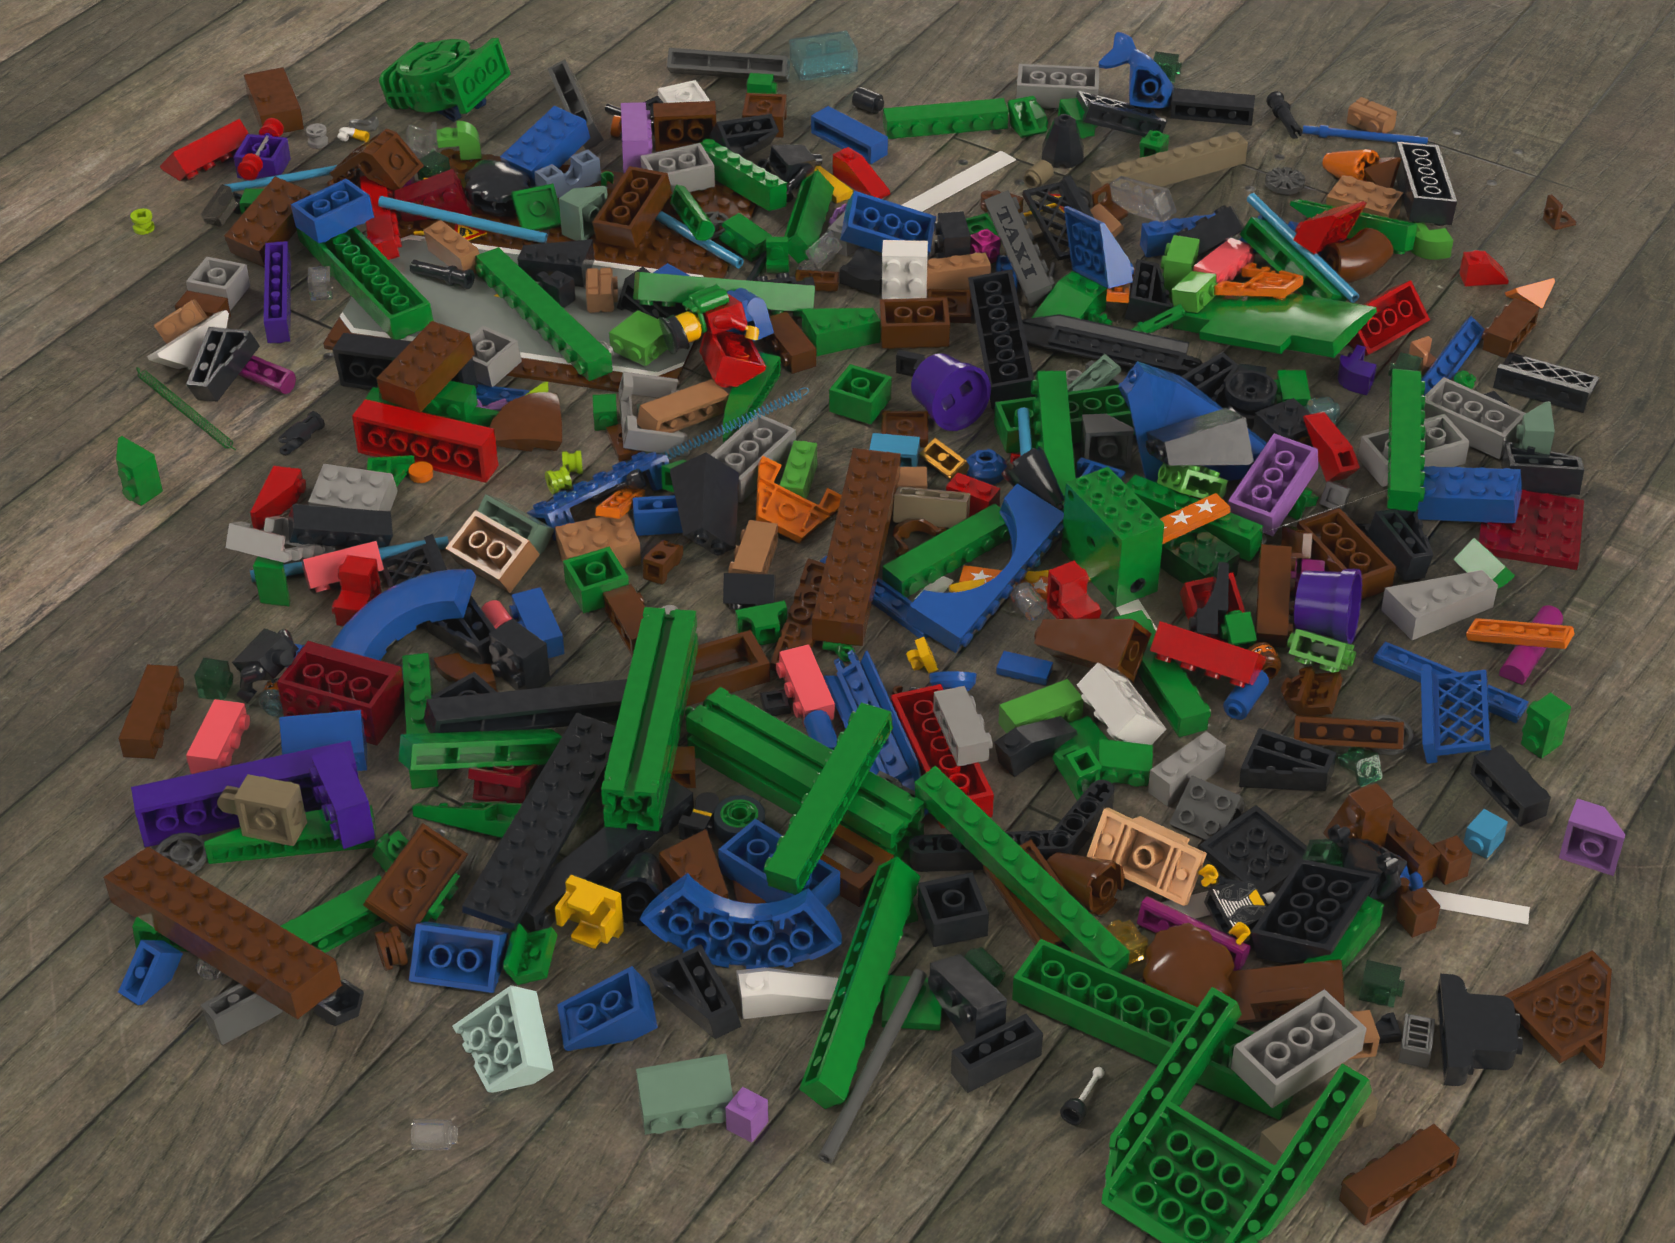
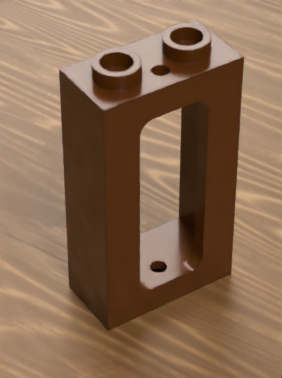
M751 630L698 645L693 675L740 661H747L750 665L691 682L686 706L703 702L709 694L714 693L719 687L726 689L730 694L770 682V662Z
M839 824L829 842L862 860L869 866L862 873H855L822 854L820 859L840 871V896L860 907L868 897L878 866L893 859L894 855Z

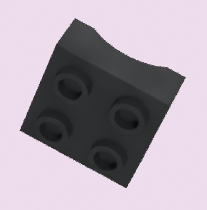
M859 246L852 259L840 268V284L879 295L882 292V256Z

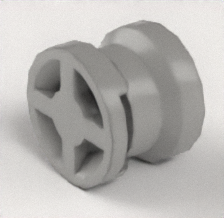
M316 123L307 126L306 135L309 137L307 140L309 147L319 149L327 146L328 137L325 135L327 133L325 125Z

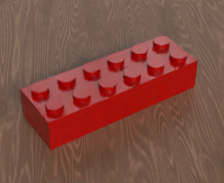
M367 399L362 402L352 415L358 453L374 457L414 455L415 463L421 461L428 462L432 465L433 471L484 483L488 482L499 466L495 430L493 428L428 413H419L410 409Z
M938 684L891 695V702L919 761L922 776L936 766L989 817H993L994 794L979 762L957 767L934 714V692L944 690L942 685ZM938 821V823H939V825H940V828H941V829H942V828H945V827Z

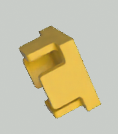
M570 875L565 882L566 893L555 907L557 925L563 927L568 919L579 923L571 934V940L595 949L600 942L608 944L612 937L619 938L624 932L621 893Z

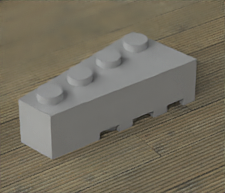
M1483 570L1387 587L1384 591L1381 610L1411 640H1415L1493 608L1498 584Z

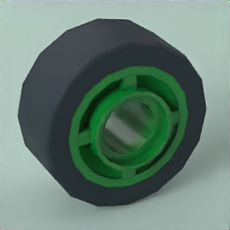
M735 795L725 798L717 804L714 810V832L720 841L727 843L754 819L765 824V809L753 797Z

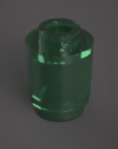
M983 947L972 948L965 954L964 958L995 988L1003 981L1005 972L1002 970V965Z

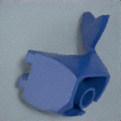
M1117 32L1114 37L1113 49L1099 61V68H1114L1129 63L1130 105L1146 108H1165L1171 106L1174 85L1151 57L1136 49L1129 35Z

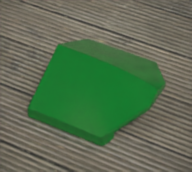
M1034 96L1008 100L1011 127L1021 138L1047 132L1048 118Z

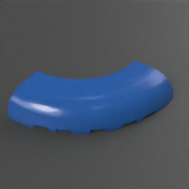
M451 569L423 574L399 583L363 606L344 625L331 647L380 661L387 653L386 648L395 639L399 641L410 632L416 630V625L429 620L433 623L446 619L464 618L477 576L472 569Z
M687 873L660 893L647 906L640 917V920L666 943L668 941L683 949V952L701 944L713 965L729 968V965L746 966V969L784 965L785 968L792 967L794 963L807 959L813 960L825 955L842 944V935L836 921L809 888L790 898L776 902L743 903L721 897L709 891Z

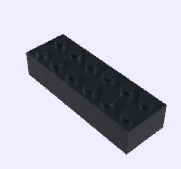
M1397 142L1394 157H1400L1402 160L1396 180L1400 192H1403L1402 200L1408 220L1413 223H1433L1436 226L1452 225L1457 199L1439 146Z
M343 333L332 349L341 386L371 390L373 387L378 388L376 378L411 341ZM473 357L451 381L474 385L477 389L478 382Z

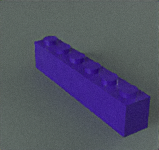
M288 241L265 243L264 327L267 343L290 342L291 259Z

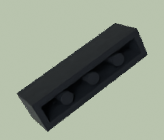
M1174 88L1170 119L1252 126L1255 95Z
M292 504L288 517L290 543L350 548L377 541L378 548L389 546L393 537L391 511Z

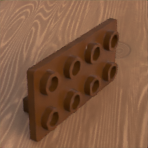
M1339 959L1232 971L1228 978L1233 990L1230 998L1238 1002L1242 1013L1236 1024L1276 1020L1324 989L1345 1008L1342 962Z

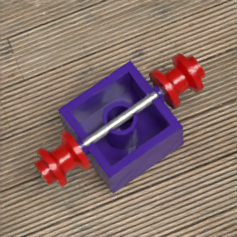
M268 118L259 130V135H246L234 155L237 178L252 181L282 175L291 157L288 139L280 137L284 132V126L279 120Z

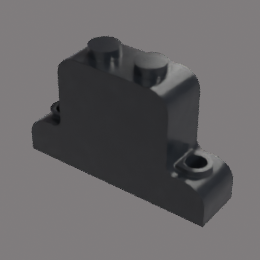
M1440 973L1436 997L1444 1085L1461 1086L1465 1084L1468 1075H1473L1474 1068L1490 1070H1509L1512 1068L1516 1055H1522L1523 1038L1518 1037L1517 1031L1520 1029V1014L1515 1013L1513 1001L1505 996L1470 994L1467 992L1464 981L1459 976Z

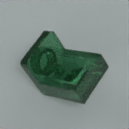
M1352 747L1348 749L1347 753L1338 756L1340 766L1355 771L1357 785L1363 787L1383 778L1378 753L1366 750L1364 747Z

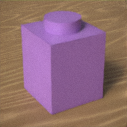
M744 1087L738 1091L725 1107L726 1129L751 1143L769 1122L768 1100Z

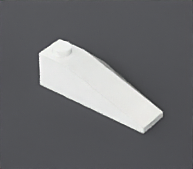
M765 967L737 970L736 976L743 1019L827 1010L838 978Z

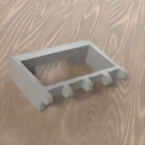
M623 371L618 389L623 448L665 454V451L667 454H670V449L672 454L675 455L673 447L679 454L678 445L683 453L681 444L687 442L688 435L679 432V430L669 433L637 428L636 416H633L631 399L632 394L661 398L679 391L676 390L678 379ZM689 448L688 452L684 450V454L680 452V456L689 455Z
M280 516L267 517L265 519L264 531L250 528V523L242 521L229 523L225 547L283 563L290 562L291 560L297 561L302 557L311 558L314 555L318 556L336 551L335 546L290 543L288 518ZM284 544H289L297 547L285 549Z

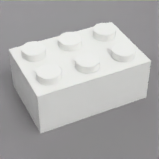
M883 240L882 299L927 298L928 241Z
M1097 663L1077 684L1083 693L1081 695L1082 699L1088 705L1094 707L1096 710L1094 715L1102 723H1106L1109 727L1107 732L1115 740L1119 741V739H1122L1124 742L1152 745L1166 730L1165 726L1128 678L1106 666Z

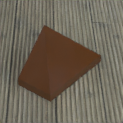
M1384 157L1364 168L1367 182H1373L1386 188H1393L1402 159L1400 157Z

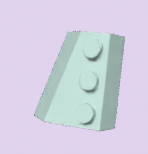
M510 985L452 1026L456 1033L461 1034L464 1040L462 1045L465 1051L471 1053L474 1058V1068L487 1092L494 1093L535 1084L554 1071L537 991Z

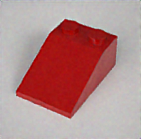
M1232 572L1229 573L1227 613L1235 610H1241L1243 613L1245 608ZM1213 577L1184 583L1179 594L1188 621L1190 617L1194 616L1197 608L1203 609L1212 590ZM1218 619V627L1223 619ZM1218 630V634H1217V636H1216L1215 639H1216V640H1219V641H1222V642H1225L1224 640H1221V639H1220L1219 630Z

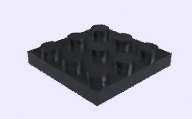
M1257 805L1250 808L1199 845V850L1207 853L1206 859L1227 877L1241 882H1253L1260 894L1275 892L1279 889L1299 859L1315 862L1317 857L1313 850Z

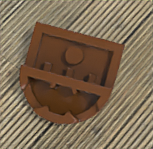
M1312 666L1304 667L1299 670V675L1293 679L1287 677L1284 680L1281 692L1288 707L1298 715H1330L1333 713L1343 678L1340 672L1315 674Z

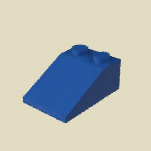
M633 966L557 1004L563 1045L566 1051L633 1041L658 1028L650 985Z

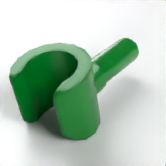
M605 171L601 173V186L606 187L607 181L613 184L614 175L612 172Z

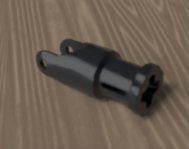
M315 411L309 412L307 418L301 422H296L278 438L279 442L286 444L280 448L279 452L283 455L290 454L311 438V434L323 429L325 422L321 415Z

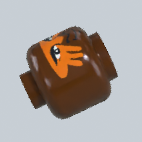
M1259 642L1247 649L1267 657L1262 671L1267 674L1269 680L1278 674L1281 668V659L1271 644Z

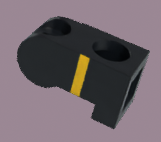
M704 792L696 797V806L690 817L682 815L678 822L679 839L685 840L705 829L710 837L714 830V810L717 804H719V798L716 794Z

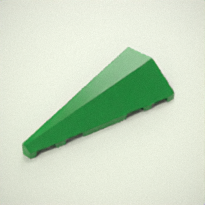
M507 801L465 802L461 807H449L448 803H440L439 806L417 803L412 806L413 817L503 838L522 803H507Z

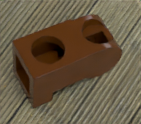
M662 540L643 558V579L663 585L667 581V574L674 566L680 563L683 556V546L673 544L667 540Z

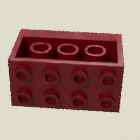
M307 641L294 658L292 664L288 666L277 681L284 717L361 710L366 742L378 746L405 708L404 681L401 666Z

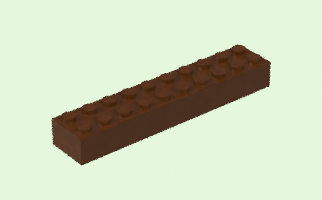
M853 448L812 617V640L863 646L894 506V494L898 488L901 453Z
M146 847L138 852L135 856L103 877L111 903L133 917H139L154 927L160 934L297 1020L342 986L336 959L150 847Z

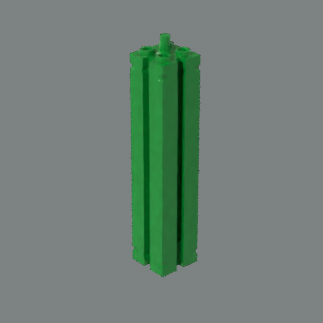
M644 607L643 619H641L604 774V781L601 787L602 804H605L603 811L605 827L626 829L627 824L631 823L637 824V830H660L661 818L663 816L698 652L697 615L694 610L675 609L670 611V614H666L665 608Z
M722 687L709 694L705 698L703 706L698 705L695 709L689 706L685 710L686 729L689 732L687 745L695 746V758H700L701 762L792 815L798 813L803 796L806 793L809 794L813 787L815 775L818 772L821 773L828 753L833 752L827 746L735 694H729V691ZM869 771L840 824L894 855V858L898 857L903 860L904 853L909 851L910 840L917 835H924V824L920 821L924 818L925 802L917 797H911L910 793Z

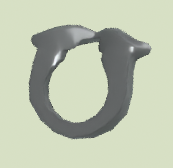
M376 116L368 120L355 119L349 121L350 127L364 131H375L379 125V120Z

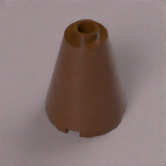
M1059 852L1047 859V863L1067 892L1090 913L1103 915L1116 904L1118 899L1114 898L1117 889L1122 891L1124 886V871L1121 865L1112 860Z

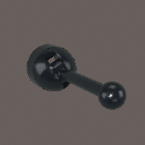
M639 468L629 472L625 482L611 487L589 498V500L597 502L598 498L626 486L634 490L645 487L646 482Z

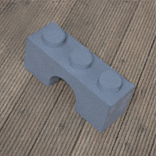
M585 150L570 157L571 165L565 174L553 164L535 171L536 187L554 184L557 198H560L573 188L590 186L601 180L600 159L591 151Z

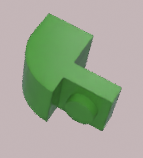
M457 121V128L446 127L436 130L438 148L459 146L461 160L482 159L479 133L472 124L465 121Z
M1415 222L1417 230L1414 248L1410 251L1424 259L1450 258L1453 239L1446 228L1428 230L1425 223Z

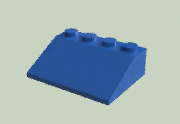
M1065 206L1064 212L1072 270L1108 289L1132 283L1133 265L1105 223L1069 206Z

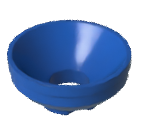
M991 449L978 450L966 459L969 464L967 476L991 485L999 483L1004 479L1001 473L1007 468L1005 459ZM981 458H988L992 460L983 461L981 460Z
M960 671L935 672L929 674L931 686L941 684L944 690L965 686L968 692L976 684L977 674Z

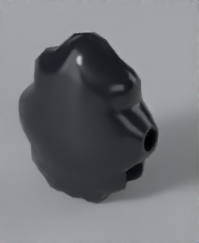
M487 159L477 162L472 169L466 172L464 193L470 204L482 209L484 213L497 217L511 216L516 213L511 193L528 189L531 183L526 172L512 167L510 163Z

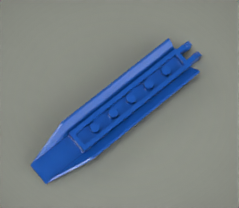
M850 650L847 654L852 664L845 667L843 661L837 658L834 660V664L838 671V676L825 675L823 677L844 726L847 728L851 713L853 711L856 712L861 702L891 711L893 729L869 771L876 775L879 771H882L898 779L903 786L915 791V781L922 776L919 761L868 651H865L860 662L855 652ZM926 808L924 809V816L930 813Z

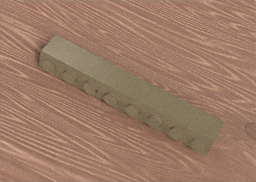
M1231 132L1209 140L1195 142L1151 156L1101 168L1091 172L1090 194L1092 195V192L1108 183L1110 184L1113 201L1246 163L1248 142L1238 132ZM1102 192L1099 195L1098 202L1104 200L1106 192Z

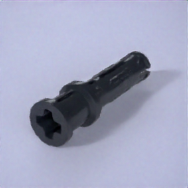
M1280 91L1270 93L1266 99L1267 105L1273 108L1274 116L1280 118L1290 137L1297 139L1298 137L1295 132L1301 136L1303 131L1292 116L1289 103L1284 101V95Z
M415 259L411 263L416 266L410 265L411 273L445 280L448 285L457 284L465 289H470L474 284L475 274L470 269L461 270L453 265L447 268Z

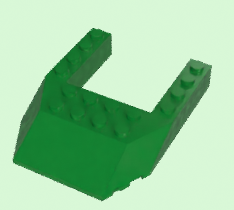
M1211 987L1111 1134L1109 1160L1105 1172L1106 1182L1101 1203L1161 1243H1258L1271 1234L1305 1195L1371 1094L1370 1080L1342 1063L1277 1163L1273 1165L1180 1108V1105L1242 1015L1237 1001Z

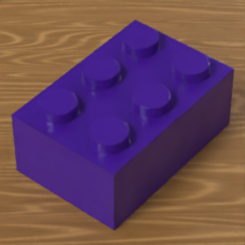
M341 746L311 756L313 767L309 768V773L313 784H317L316 787H313L314 796L317 803H323L321 810L325 821L330 820L332 823L329 824L333 839H339L343 849L375 839L369 801L344 747Z

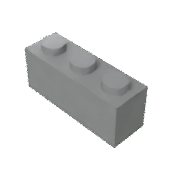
M965 686L934 692L933 711L957 767L989 760V749L993 747L990 733H986L984 730L982 715L976 712L974 697L969 696Z
M1207 731L1150 770L1148 792L1167 807L1182 797L1191 776L1205 781L1223 768L1226 745Z

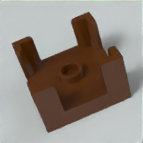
M746 93L742 118L772 114L779 130L776 137L784 138V120L787 119V94Z

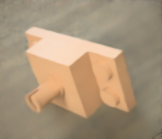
M1105 808L1086 857L1112 860L1123 867L1124 878L1186 906L1197 882L1198 871L1201 870L1207 853L1188 845L1189 838L1142 816L1132 819L1115 810Z

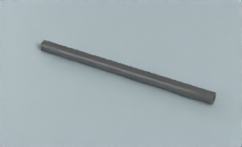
M920 969L913 971L818 1155L819 1159L824 1163L830 1164L834 1160L927 978V974Z

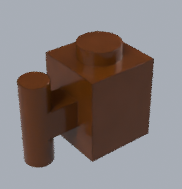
M1401 878L1402 884L1396 890L1394 906L1398 908L1396 919L1412 938L1435 929L1441 907L1440 904L1425 887L1411 892L1409 890L1410 881L1407 878Z

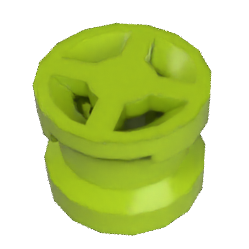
M137 209L131 213V221L134 223L133 231L136 234L146 235L154 231L153 216L149 209Z
M576 450L575 453L562 451L563 466L566 467L569 474L571 472L583 474L581 450Z
M565 466L560 467V470L554 472L551 470L545 472V480L551 494L558 493L560 489L568 490L572 488L571 478Z

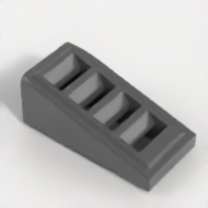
M1405 1014L1399 1063L1428 1068L1431 1058L1435 1019ZM1410 1030L1418 1031V1032H1423V1033H1427V1034L1412 1032V1031H1410Z

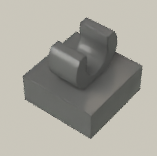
M1327 481L1319 504L1331 509H1336L1335 507L1344 512L1352 489L1333 481Z

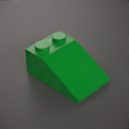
M1071 271L1057 282L1031 318L1061 314L1087 320L1088 314L1093 309H1096V314L1100 315L1106 310L1107 288Z

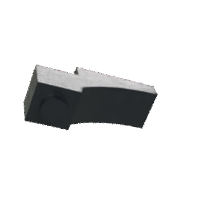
M1218 562L1214 570L1210 597L1203 609L1197 608L1194 616L1190 617L1189 631L1213 639L1216 638L1218 634V619H1223L1228 612L1229 563Z

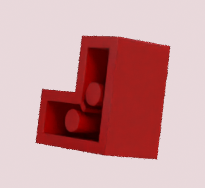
M347 555L344 563L340 564L337 576L341 580V593L332 605V614L335 615L338 626H344L363 606L382 593L377 559Z
M1071 561L1048 570L1046 608L1056 619H1100L1101 616L1099 604L1087 595L1089 577L1085 569L1081 568L1075 561Z

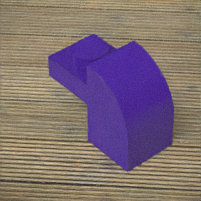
M1357 345L1353 353L1349 352L1348 356L1341 355L1337 379L1345 389L1367 396L1374 383L1377 364L1364 361L1366 347Z

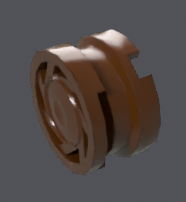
M397 926L389 928V931L385 933L382 931L374 933L377 950L385 971L393 969V966L397 964L400 966L408 964L405 946Z

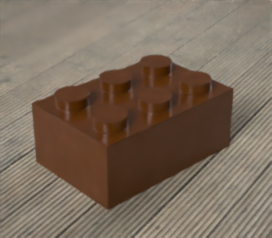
M715 101L653 103L656 152L701 143L705 139H710L709 134L716 124Z
M947 298L880 299L879 319L881 320L882 348L949 347L950 320Z

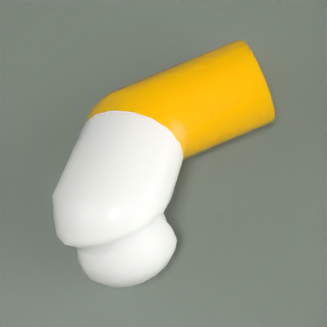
M342 127L339 129L337 137L343 142H347L349 137L367 142L370 138V133L355 128Z

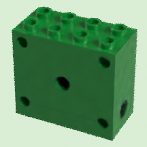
M1109 467L1066 482L1064 528L1061 547L1065 555L1086 570L1094 586L1115 608L1157 592L1164 523Z

